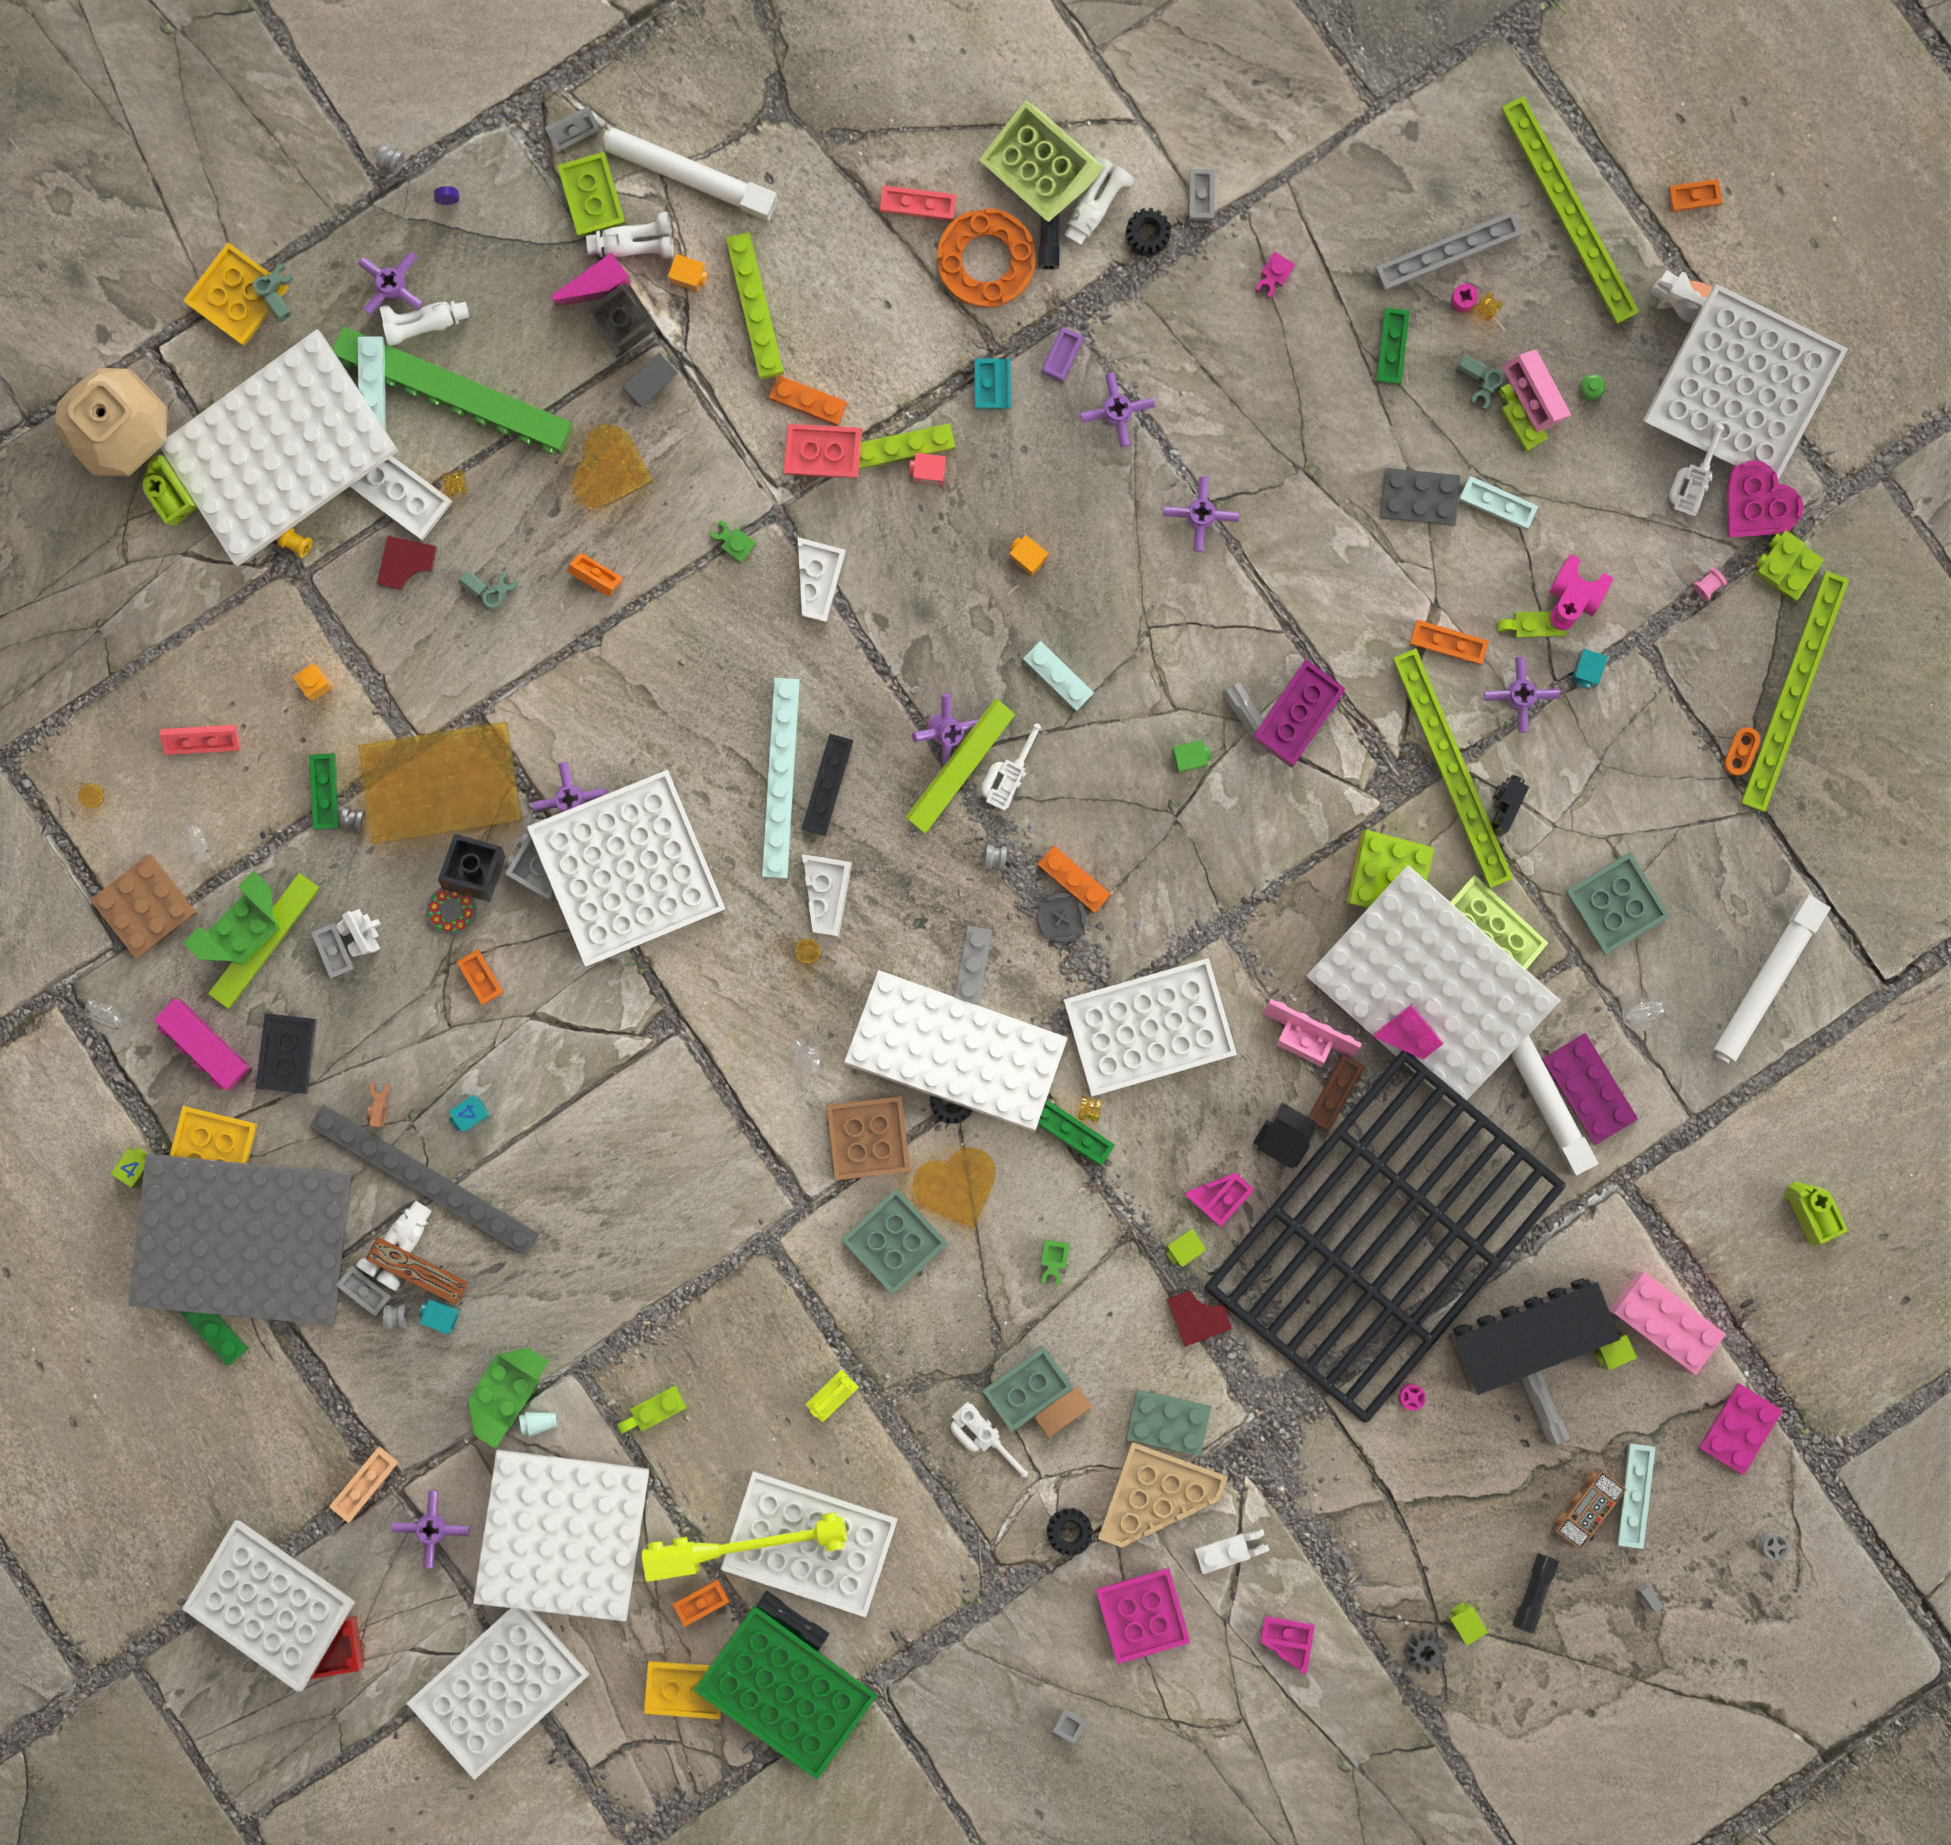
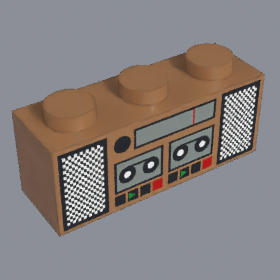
M1599 1468L1588 1473L1584 1479V1487L1580 1492L1577 1490L1573 1493L1568 1501L1570 1503L1565 1512L1560 1511L1553 1520L1555 1525L1552 1529L1579 1550H1582L1627 1490Z

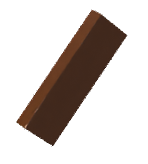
M1341 1054L1308 1115L1310 1119L1317 1122V1127L1326 1132L1330 1131L1365 1067L1344 1054Z

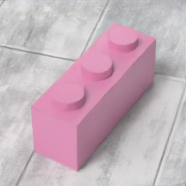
M1537 350L1521 354L1502 367L1537 432L1553 427L1571 415Z

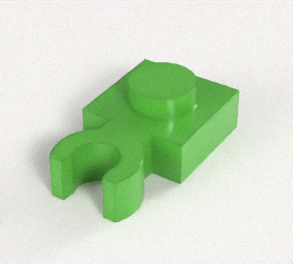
M719 520L718 525L724 529L723 533L718 535L711 531L712 538L717 541L723 540L724 543L721 549L742 563L755 547L756 542L738 528H735L731 533L727 524Z
M1044 1240L1041 1265L1048 1267L1042 1274V1283H1046L1047 1276L1053 1274L1056 1277L1055 1285L1058 1286L1060 1284L1061 1276L1058 1273V1268L1066 1269L1070 1243Z

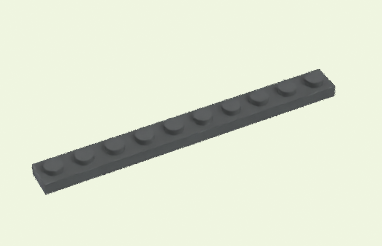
M322 1105L310 1125L313 1129L523 1255L528 1254L540 1234L326 1105Z

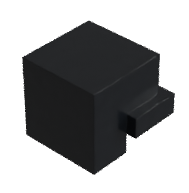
M1281 1102L1271 1122L1266 1119L1253 1143L1258 1146L1257 1150L1291 1169L1293 1167L1297 1168L1310 1147L1309 1141L1313 1136L1317 1122Z

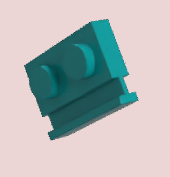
M975 358V410L1011 409V358Z

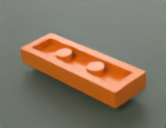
M781 375L777 376L769 395V400L839 426L847 406V401Z
M1416 620L1409 645L1481 666L1489 640Z
M1055 846L1038 863L1041 869L1094 914L1111 895Z

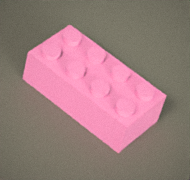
M1637 1272L1609 1310L1613 1316L1687 1372L1697 1375L1726 1335L1645 1272Z

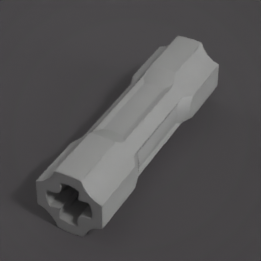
M1238 682L1224 691L1222 695L1252 737L1263 719L1251 702L1242 684ZM1252 739L1262 756L1270 753Z
M1539 1371L1521 1378V1383L1531 1400L1548 1445L1551 1447L1568 1440L1570 1437L1563 1421L1558 1415L1542 1372Z

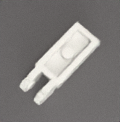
M1263 1529L1244 1535L1241 1533L1195 1548L1202 1574L1268 1552V1545H1259L1249 1550L1246 1545V1541L1256 1540L1264 1536Z

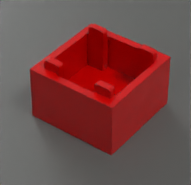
M357 1616L345 1618L310 1679L357 1672L364 1667Z

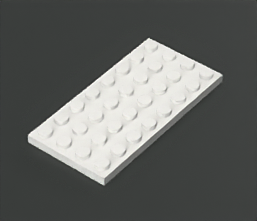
M878 970L844 1064L1035 1132L1068 1038Z

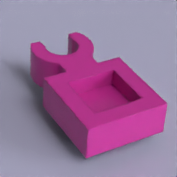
M1274 251L1261 272V275L1266 279L1258 282L1255 291L1258 293L1261 287H1268L1269 292L1266 298L1270 299L1275 291L1274 285L1277 284L1282 287L1295 264Z

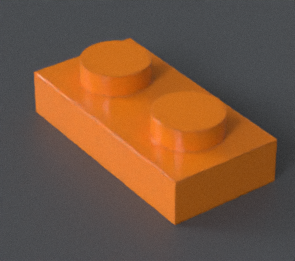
M1719 179L1672 185L1668 188L1672 213L1720 206L1723 203Z
M582 553L569 564L567 569L568 573L608 597L620 586L623 577Z
M479 949L456 962L481 1005H485L505 993Z
M716 1579L674 1602L672 1605L685 1627L724 1606L730 1600L719 1579Z

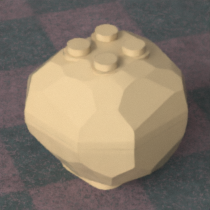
M96 368L72 387L57 403L55 419L56 437L92 475L130 476L166 443L168 407L131 369Z

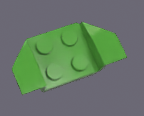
M255 871L238 886L244 895L209 931L198 927L183 942L199 960L231 961L245 965L280 929L276 919L273 917L271 887Z
M530 1348L495 1355L469 1398V1409L476 1437L493 1448H497L541 1379L540 1376L549 1362L548 1359Z

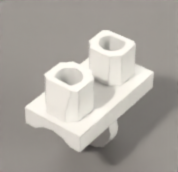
M360 909L353 912L348 911L342 915L343 919L336 927L342 936H347L351 933L355 939L354 942L348 945V950L353 957L374 953L380 949L375 938L379 937L375 929L381 925L379 919L371 921L368 914L362 915Z

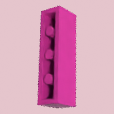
M174 998L154 1019L158 1024L156 1027L158 1031L167 1038L171 1036L177 1042L174 1046L182 1054L186 1055L188 1053L194 1059L192 1063L198 1070L203 1073L206 1070L212 1076L210 1081L218 1089L232 1090L252 1069L183 1000Z

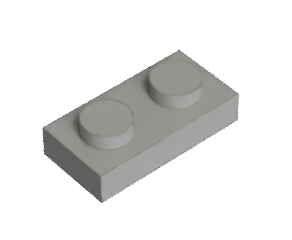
M589 106L544 127L556 152L600 131L599 125Z
M1190 169L1189 220L1214 221L1215 169Z
M336 923L311 932L330 979L355 970Z
M354 1265L348 1269L336 1284L338 1288L375 1317L379 1315L384 1305L393 1297Z

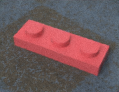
M883 185L880 212L954 221L957 195Z
M236 725L161 729L160 731L164 755L240 751L241 743Z

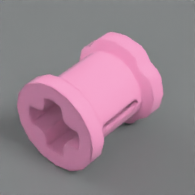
M1712 567L1709 570V574L1700 582L1696 581L1693 587L1703 599L1708 601L1711 598V594L1720 586L1724 587L1727 581L1717 569Z

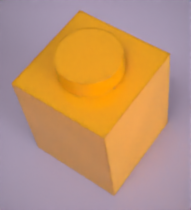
M676 254L668 275L670 284L698 293L700 286L704 287L708 278L705 264Z
M1026 534L1022 539L1016 538L1009 547L1011 550L1009 558L1031 576L1048 559L1049 553Z
M312 663L293 676L305 696L311 701H314L333 688L321 668L315 663Z

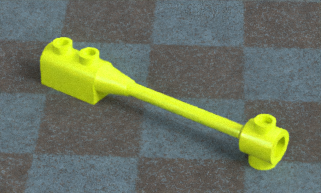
M837 1512L822 1514V1520H818L814 1529L721 1545L716 1543L688 1542L687 1537L672 1539L673 1545L663 1546L662 1541L651 1542L647 1544L648 1549L642 1551L645 1580L649 1582L696 1574L700 1571V1562L715 1559L724 1554L816 1540L820 1546H824L825 1551L845 1548L844 1542H847L845 1521L843 1516L837 1517Z

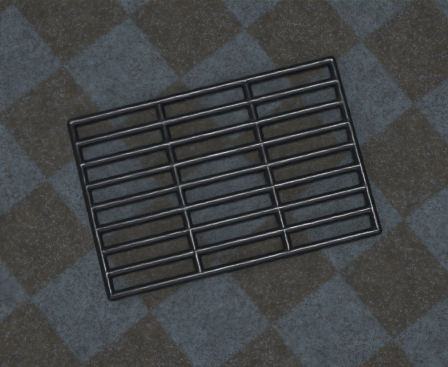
M1402 1050L1205 1284V1290L1360 1421L1368 1423L1566 1188V1184L1416 1057ZM1406 1062L1417 1071L1416 1074L1363 1137L1357 1141L1347 1131ZM1424 1079L1429 1081L1436 1087L1434 1092L1381 1155L1376 1157L1367 1149L1368 1145ZM1444 1095L1456 1105L1398 1174L1395 1173L1386 1163ZM1462 1112H1466L1475 1122L1418 1190L1413 1188L1405 1180ZM1484 1127L1495 1138L1436 1207L1425 1196ZM1339 1140H1342L1352 1150L1293 1219L1282 1208ZM1504 1144L1514 1155L1455 1223L1444 1213L1500 1146ZM1361 1156L1371 1167L1312 1235L1301 1225L1357 1158ZM1523 1160L1534 1170L1480 1235L1474 1239L1464 1229ZM1380 1172L1390 1181L1389 1185L1336 1248L1331 1251L1321 1242L1322 1239ZM1541 1177L1545 1178L1553 1185L1552 1189L1494 1256L1484 1247L1485 1243ZM1400 1189L1410 1199L1351 1268L1341 1259V1256L1394 1193ZM1419 1205L1430 1215L1373 1283L1370 1284L1360 1273ZM1276 1217L1287 1227L1228 1296L1217 1285ZM1438 1221L1449 1232L1392 1300H1389L1379 1290ZM1295 1233L1306 1244L1249 1312H1247L1236 1302ZM1455 1239H1460L1469 1248L1411 1317L1408 1316L1399 1306ZM1312 1251H1317L1326 1260L1267 1329L1256 1318ZM1478 1254L1488 1265L1429 1333L1418 1323L1474 1256ZM1333 1266L1345 1275L1344 1278L1286 1345L1275 1335ZM1354 1282L1364 1291L1363 1295L1310 1358L1305 1361L1295 1353L1296 1349ZM1374 1299L1384 1309L1325 1378L1314 1369L1315 1366L1367 1304ZM1393 1315L1403 1326L1347 1393L1344 1394L1333 1384ZM1412 1331L1423 1342L1364 1411L1353 1400Z

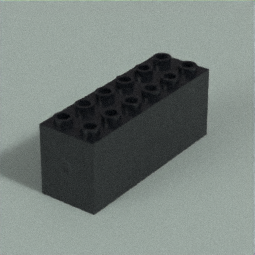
M1580 1278L1570 1282L1571 1287L1567 1289H1561V1287L1547 1291L1548 1296L1538 1298L1534 1296L1524 1300L1523 1306L1514 1307V1305L1499 1310L1500 1315L1491 1316L1488 1314L1477 1318V1324L1467 1325L1465 1323L1454 1327L1453 1333L1448 1334L1470 1392L1476 1395L1483 1394L1621 1340L1598 1282Z

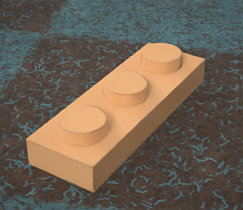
M379 1446L329 1507L350 1523L399 1462Z

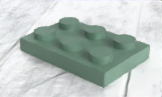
M1043 1346L982 1391L1009 1430L1013 1432L1072 1390L1073 1386Z
M1137 1389L1126 1440L1201 1456L1211 1405Z

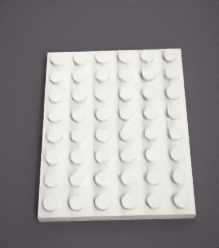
M318 329L168 436L166 443L160 447L236 566L241 565L398 452L387 432Z
M1409 865L1402 870L1307 974V977L1372 1035L1412 1003L1444 1041L1442 1046L1424 1060L1417 1056L1414 1057L1466 1100L1560 1002L1557 996ZM1379 1040L1396 1057L1402 1051L1399 1048H1396L1388 1043ZM1406 1062L1404 1063V1064L1407 1065L1414 1073L1417 1072V1071H1415L1411 1066H1409ZM1426 1079L1423 1080L1432 1089H1436V1087H1434L1429 1081H1427ZM1445 1095L1443 1096V1098L1450 1105H1452L1453 1107L1456 1105L1448 1097H1446Z

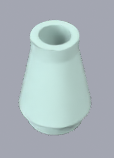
M525 1412V1415H519L522 1436L528 1435L530 1437L557 1427L555 1412Z

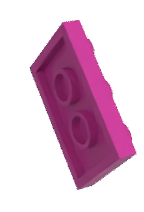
M1737 1383L1698 1448L1741 1475H1744L1783 1410L1740 1383Z

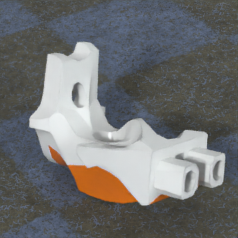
M1666 270L1662 277L1656 281L1650 294L1660 299L1657 305L1658 309L1673 307L1683 321L1694 323L1712 287L1702 282L1689 280L1684 272L1677 277Z

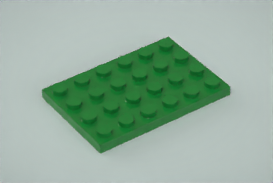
M755 1605L750 1609L693 1688V1691L816 1780L821 1776L878 1696L873 1690L819 1651H816Z

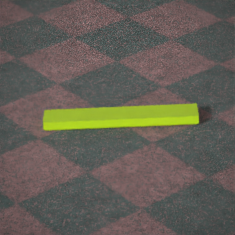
M995 698L905 818L926 834L1015 714Z
M298 873L273 907V917L276 919L280 929L245 965L232 962L208 994L230 1009L321 888L301 873Z

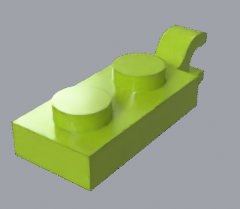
M1510 383L1501 387L1498 392L1506 404L1501 411L1524 450L1527 452L1546 441L1549 437L1545 430L1536 431L1519 398H1516Z
M1552 611L1515 612L1514 620L1499 619L1497 621V632L1515 631V638L1566 636V630H1558L1550 622Z
M676 1385L631 1408L630 1411L633 1416L617 1424L621 1434L637 1425L642 1432L686 1409L687 1406Z

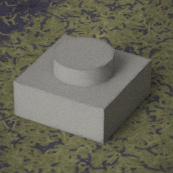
M1643 1583L1636 1588L1640 1594L1637 1598L1646 1610L1650 1608L1653 1612L1657 1613L1664 1608L1649 1585Z
M1064 1708L1052 1732L1075 1745L1087 1720Z

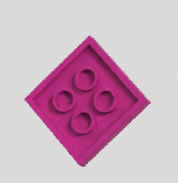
M1169 1567L1096 1588L1117 1664L1191 1643Z

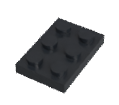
M265 1013L256 1089L308 1094L317 1019Z

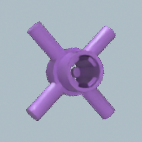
M409 251L396 269L385 268L381 270L365 257L360 259L358 265L375 277L377 289L376 294L364 307V311L372 315L385 298L396 300L401 297L416 310L421 307L423 302L405 289L406 282L403 276L417 259L416 255ZM393 278L396 286L393 288L391 285H387L385 288L384 285L389 282V279Z
M1108 373L1105 375L1109 398L1105 401L1102 409L1080 413L1081 422L1105 418L1110 425L1116 426L1120 447L1124 448L1130 446L1125 423L1131 418L1132 412L1155 408L1153 398L1130 402L1126 397L1119 395L1115 373ZM1123 406L1122 415L1117 416L1115 411H1110V407Z
M1205 476L1199 477L1198 498L1191 502L1188 508L1164 506L1163 516L1187 518L1188 523L1195 529L1193 547L1195 552H1203L1205 529L1210 527L1215 520L1238 522L1239 512L1216 511L1214 505L1207 500L1209 477ZM1197 509L1204 511L1205 509L1208 511V514L1204 517V520L1200 521L1198 514H1194V511Z
M1516 657V681L1510 685L1508 690L1484 691V701L1507 700L1511 707L1518 710V732L1527 733L1528 708L1533 706L1537 699H1560V689H1536L1533 683L1526 680L1525 657ZM1525 689L1528 692L1526 694V701L1522 702V698L1515 695L1516 691Z
M944 693L941 695V714H936L930 718L927 730L913 732L912 740L913 742L934 739L937 743L941 744L943 767L952 756V746L957 745L962 740L964 732L971 731L979 719L960 723L951 716V694Z
M568 762L558 764L563 787L557 791L555 798L532 802L534 812L557 808L560 812H564L604 796L608 792L606 788L583 792L579 787L572 785ZM565 794L576 796L577 801L572 802V807H568L565 803Z
M428 1490L427 1514L421 1517L417 1523H392V1532L416 1533L417 1538L425 1544L423 1568H433L435 1544L440 1542L445 1535L469 1536L470 1526L446 1525L445 1520L437 1515L438 1490ZM427 1522H432V1527L438 1528L437 1533L432 1535L425 1533Z

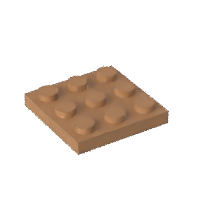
M150 853L90 899L135 959L142 957L197 914L194 907Z
M902 1096L826 1105L835 1180L910 1172Z

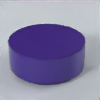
M451 186L438 187L434 190V201L441 205L456 204L459 202V191Z

